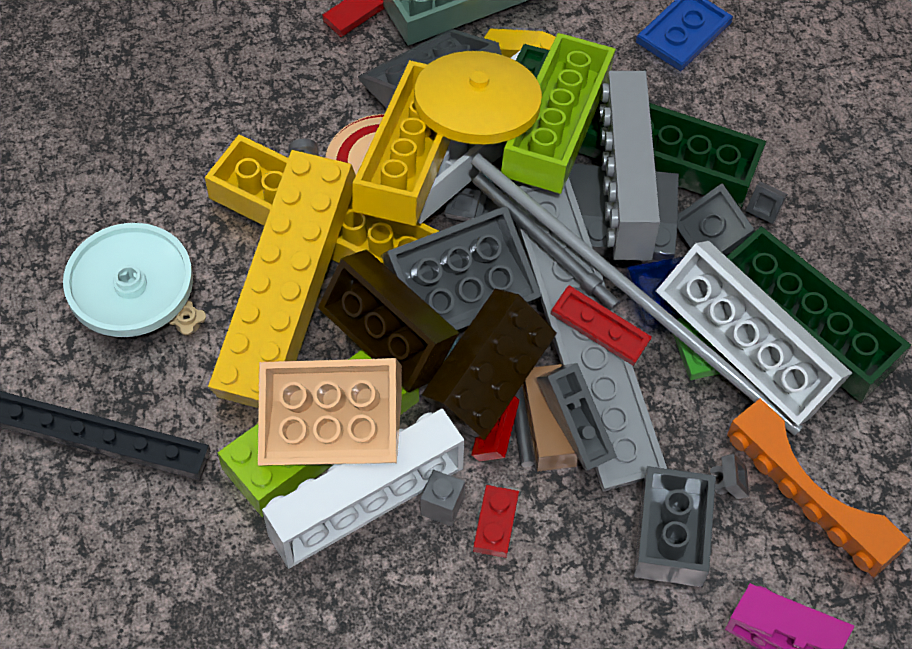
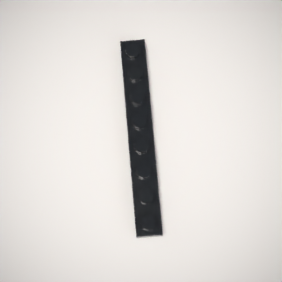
M0 391V428L197 480H200L211 452L210 446L207 444Z

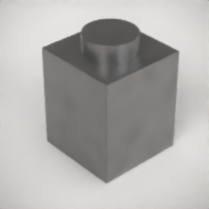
M433 469L420 498L421 515L452 527L465 497V481Z

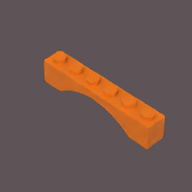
M761 398L732 421L727 434L732 445L737 450L744 451L753 460L755 467L762 474L768 475L778 484L781 493L787 498H792L802 508L804 515L810 521L817 522L827 532L832 543L842 547L852 556L855 565L860 570L868 572L875 578L906 548L910 539L887 517L850 507L830 496L813 482L802 469L792 452L786 434L785 421Z

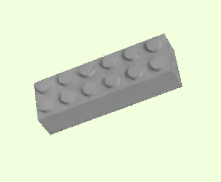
M609 71L607 83H602L601 101L604 104H599L598 120L603 122L604 126L600 129V146H605L606 151L602 152V170H606L607 176H604L603 193L608 195L609 201L605 204V220L610 221V228L607 229V247H613L614 260H652L660 217L646 71Z

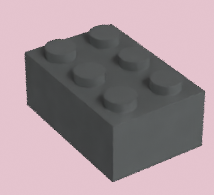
M647 466L642 483L634 567L635 578L703 587L710 568L715 475Z

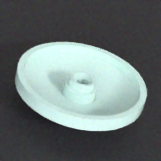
M145 223L118 224L94 233L73 252L65 267L63 276L65 297L75 317L89 329L113 337L139 336L164 326L182 310L190 296L193 285L191 262L182 243L168 231Z

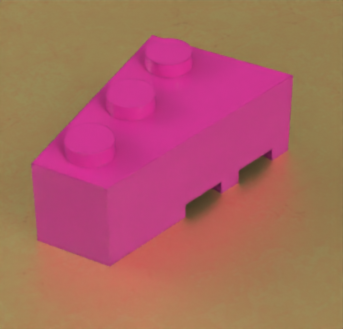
M750 583L725 630L758 649H843L855 626L775 594L767 588Z

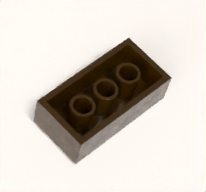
M367 249L341 258L318 305V309L372 359L396 358L402 365V387L408 392L430 383L459 335V332Z
M495 288L421 395L437 410L443 409L460 431L485 440L557 332L519 294Z

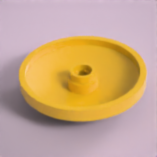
M484 51L456 52L432 61L418 75L414 89V104L421 120L436 133L451 140L468 144H495L522 135L536 122L540 113L542 92L537 79L525 66L506 56Z

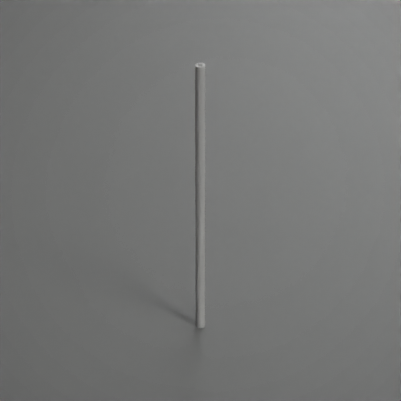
M478 153L471 161L472 165L753 402L761 398L785 421V428L795 436L802 429L803 426L801 424L798 426L760 389L481 154Z

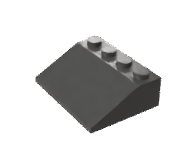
M451 29L359 75L358 78L388 108L409 60L429 64L442 56L456 52L484 51L500 55L502 53L499 42Z
M574 164L569 174V180L592 248L602 257L613 258V247H607V229L610 228V221L605 220V204L609 202L608 195L603 193L604 176H607L606 170H602V166ZM655 171L660 224L652 260L637 261L671 264L676 248L679 174Z
M507 205L391 249L381 255L385 266L456 330L471 324L495 288L519 294L526 302L541 297L538 284Z

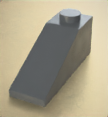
M578 363L563 365L537 377L550 411L585 471L616 458L617 455Z

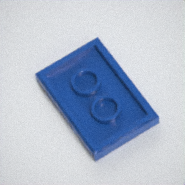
M674 0L637 35L636 43L681 72L732 23L733 16L709 0Z

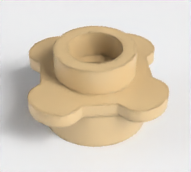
M187 300L182 310L168 323L175 325L177 330L183 335H190L200 328L201 323L206 320V314L203 310H197L193 307L192 302Z

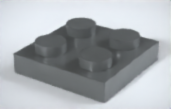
M723 183L678 214L677 228L690 248L695 243L710 241L725 256L756 231Z

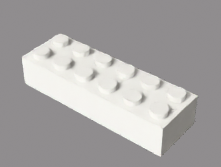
M710 241L695 243L656 290L663 299L798 426L808 421L852 374L848 368Z
M443 409L435 413L429 412L422 415L412 426L406 429H399L397 463L334 464L326 474L317 479L311 478L302 482L294 492L286 496L281 495L273 498L262 509L268 537L288 569L424 492L433 469L450 476L462 470L464 438Z

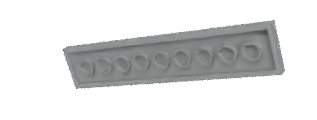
M569 177L561 194L529 184L519 186L592 248ZM506 194L507 197L516 206H518L529 218H531L542 230H544L555 242H557L590 274L594 272L601 280H603L602 274L595 267H593L582 256H580L576 251H574L570 246H568L563 240H561L557 235H555L551 230H549L544 224H542L531 213H529L525 208H523L519 203H517L512 197ZM516 223L525 254L541 293L540 300L547 322L557 332L553 340L562 366L578 363L617 455L616 458L595 467L602 492L643 481L647 466L667 469L633 366L550 314L568 285L608 310L610 309L594 294L589 295L580 287L581 282Z

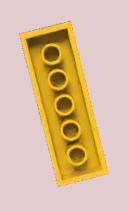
M409 60L353 181L352 212L416 226L451 142V139L429 128L421 120L415 108V83L420 72L428 64Z

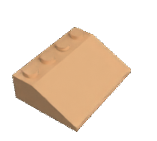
M396 358L259 362L258 466L397 463L402 401V365Z

